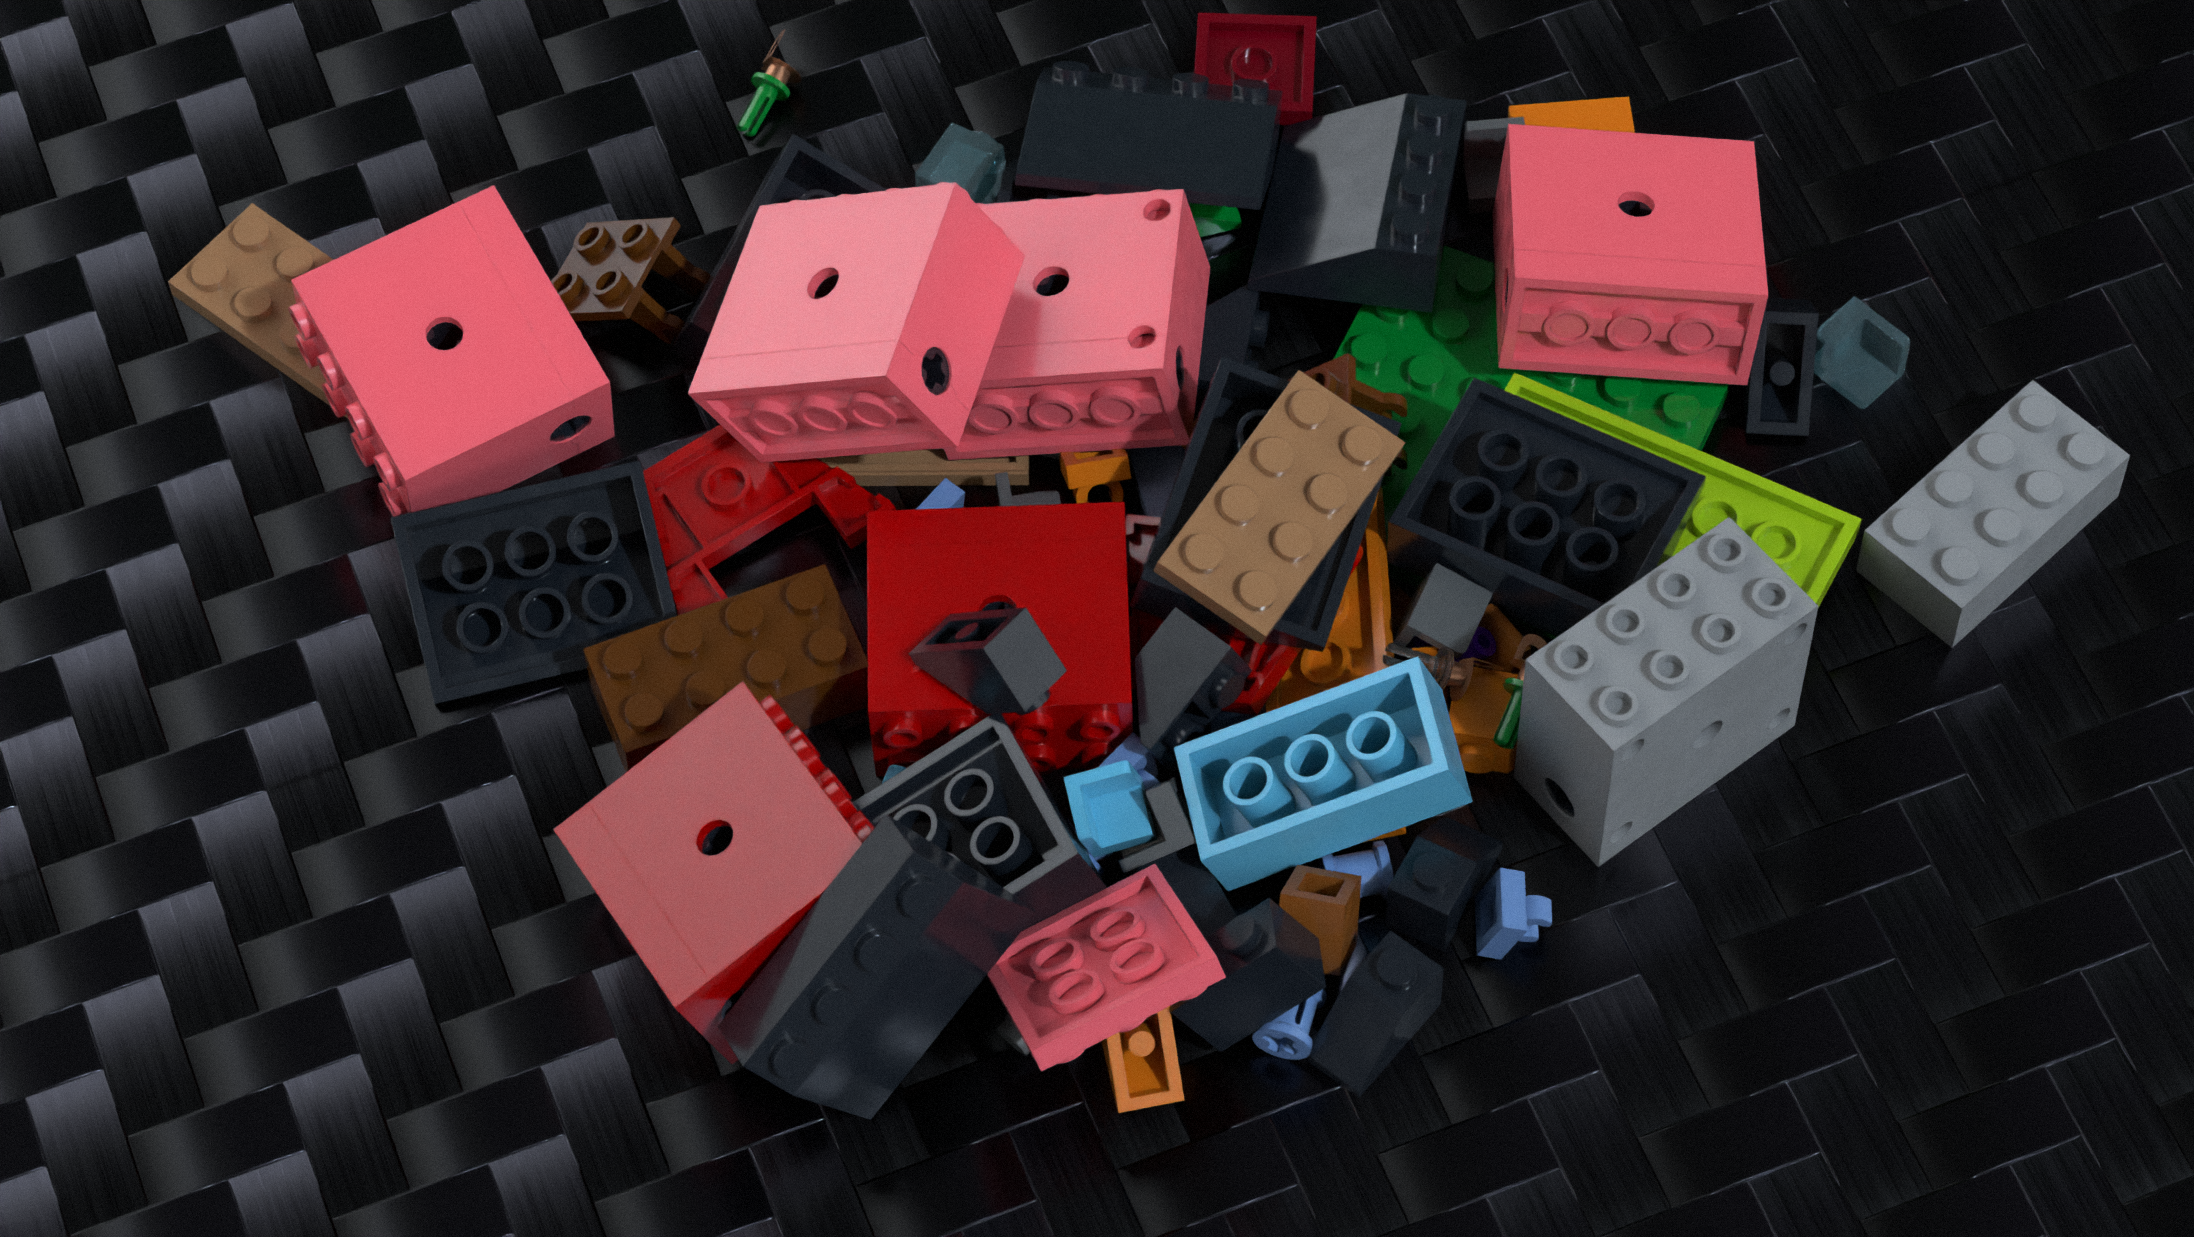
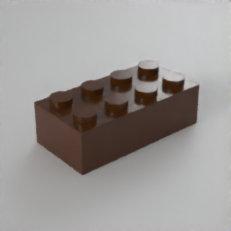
M826 564L583 649L592 690L625 772L633 768L742 681L760 701L771 694L794 723L793 727L798 725L801 730L868 707V660Z

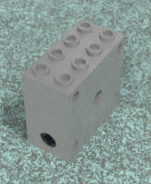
M1728 517L1526 659L1514 778L1599 867L1795 726L1818 605Z

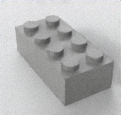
M2032 380L1865 529L1856 571L1953 648L2119 496L2130 455Z

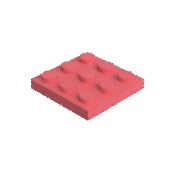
M1156 864L1021 931L986 975L1041 1072L1057 1063H1066L1076 1059L1085 1049L1118 1032H1126L1138 1027L1147 1017L1179 1001L1193 999L1203 993L1208 986L1226 978L1216 954Z

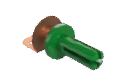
M785 29L776 38L762 63L764 66L761 69L766 72H756L751 79L757 91L737 124V129L740 132L744 131L743 134L753 137L756 135L775 99L780 101L788 99L791 92L785 85L787 81L792 83L801 82L800 74L794 68L780 59L771 56L775 50L774 48L771 52L774 44L778 39L779 41L781 40Z
M1528 634L1522 638L1514 658L1510 660L1511 665L1520 669L1517 679L1507 678L1503 684L1504 689L1512 695L1494 734L1493 742L1504 749H1513L1518 739L1526 660L1522 659L1527 645H1533L1538 650L1547 645V642L1542 637L1535 634Z

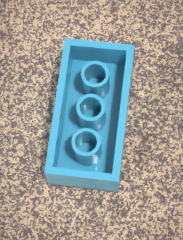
M1418 656L1174 747L1200 860L1227 891L1473 802L1443 690Z

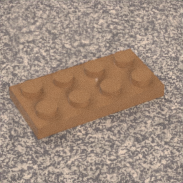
M252 203L168 281L172 295L330 405L322 388V384L326 383V380L319 365L310 369L299 351L294 335L299 332L293 323L288 307L296 304L291 280L334 259Z
M1298 370L1159 559L1154 572L1262 645L1396 459L1405 442Z

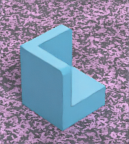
M1124 760L1063 777L1078 839L1093 857L1157 840L1143 779L1129 761Z

